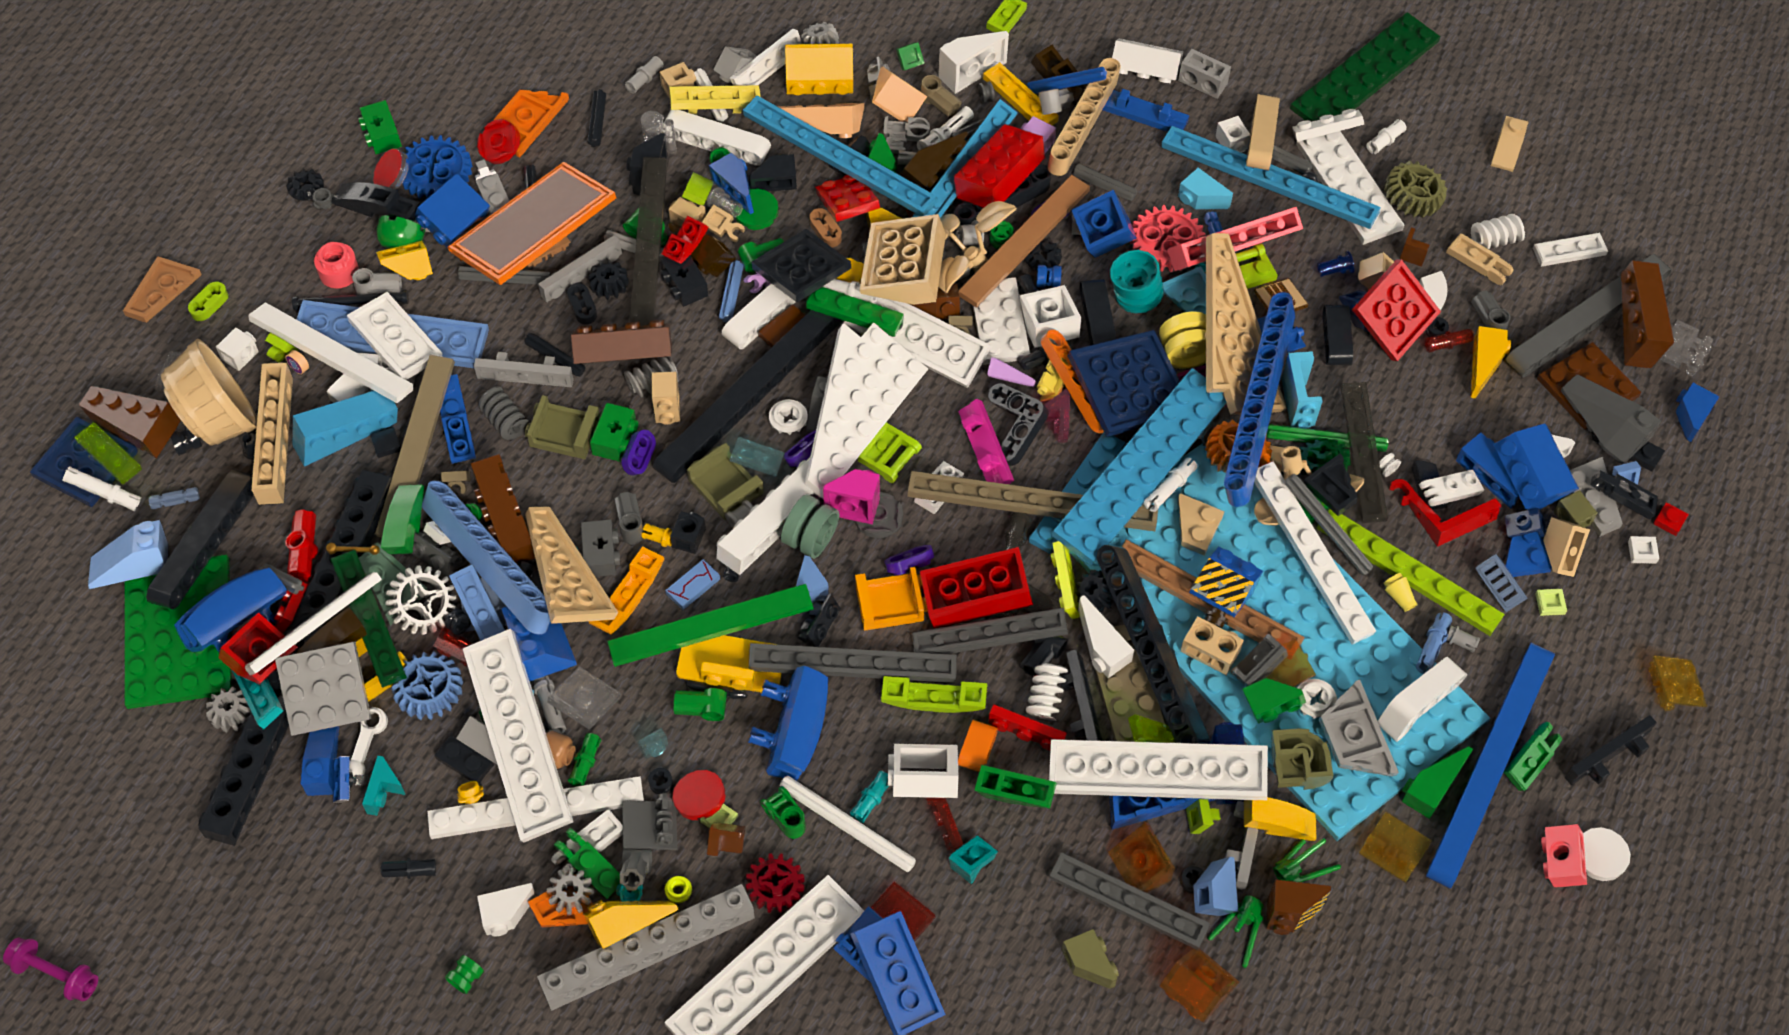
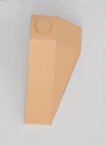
M839 103L827 105L828 107H824L822 104L808 105L806 107L802 105L777 106L820 131L829 134H839V138H852V134L860 131L864 112V103Z

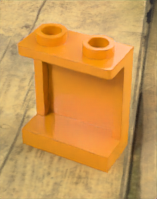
M910 567L909 574L866 580L865 574L855 575V588L864 631L924 621V612H928L926 599L921 596L920 592L923 589L921 575H917L915 567Z

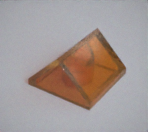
M1148 822L1143 823L1108 852L1125 883L1147 893L1172 879L1175 867Z

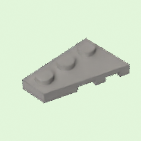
M1603 457L1570 470L1579 487L1578 490L1570 494L1580 490L1598 514L1591 526L1599 537L1619 529L1623 524L1616 501L1606 496L1603 491H1598L1590 485L1592 477L1600 470L1607 473Z

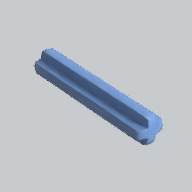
M738 260L732 262L729 266L719 312V319L726 323L734 315L744 265Z

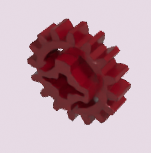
M772 853L769 854V860L767 861L761 857L758 858L759 866L752 864L750 868L753 874H746V880L749 882L746 884V891L751 892L749 895L750 901L758 900V909L766 905L767 913H771L773 907H777L779 913H782V906L786 905L787 908L791 909V901L798 902L800 900L798 893L804 892V885L801 884L805 882L804 874H799L801 866L796 865L793 867V858L791 857L784 861L783 854L781 853L778 859H774ZM777 880L779 885L773 886L772 881ZM787 890H790L787 895L783 896ZM763 894H767V895H769V896L772 897V898H768V897L764 896Z

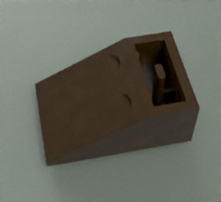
M963 132L919 150L903 169L900 176L929 191L939 178L936 175L937 172L942 175L953 161L950 156L956 157L967 144V141L964 139L968 133Z

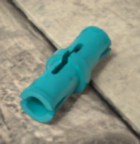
M879 771L869 787L864 788L862 791V797L850 812V815L857 821L864 823L872 809L881 803V797L889 787L888 774L886 772Z

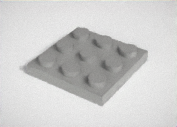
M355 641L275 659L291 736L371 719Z

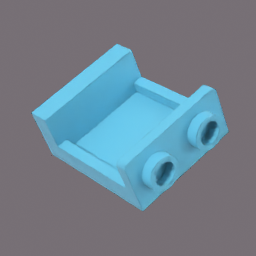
M1313 351L1288 353L1281 381L1291 427L1309 428L1315 426L1323 402L1322 397H1308L1305 388L1314 362Z

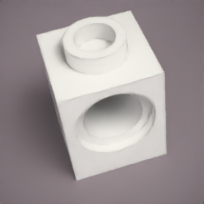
M1239 116L1218 122L1216 138L1221 145L1241 153L1248 149L1251 135Z
M238 328L232 330L216 346L221 360L238 371L259 352L254 336L247 331L242 332Z

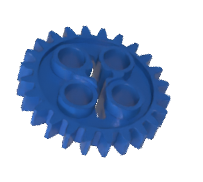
M442 135L437 140H434L433 136H430L429 141L421 138L420 144L414 141L413 148L406 147L407 154L401 153L402 164L398 174L400 183L403 184L405 190L409 189L410 195L417 193L419 199L424 195L428 199L455 174H458L465 182H469L468 175H472L471 168L473 166L469 152H466L464 145L460 146L458 140L452 143L451 137H448L445 141H443Z

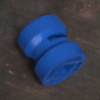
M1038 264L1036 288H1044L1045 286H1051V288L1059 287L1061 283V266L1054 265L1052 268H1049L1046 265ZM1047 271H1049L1048 283H1046Z

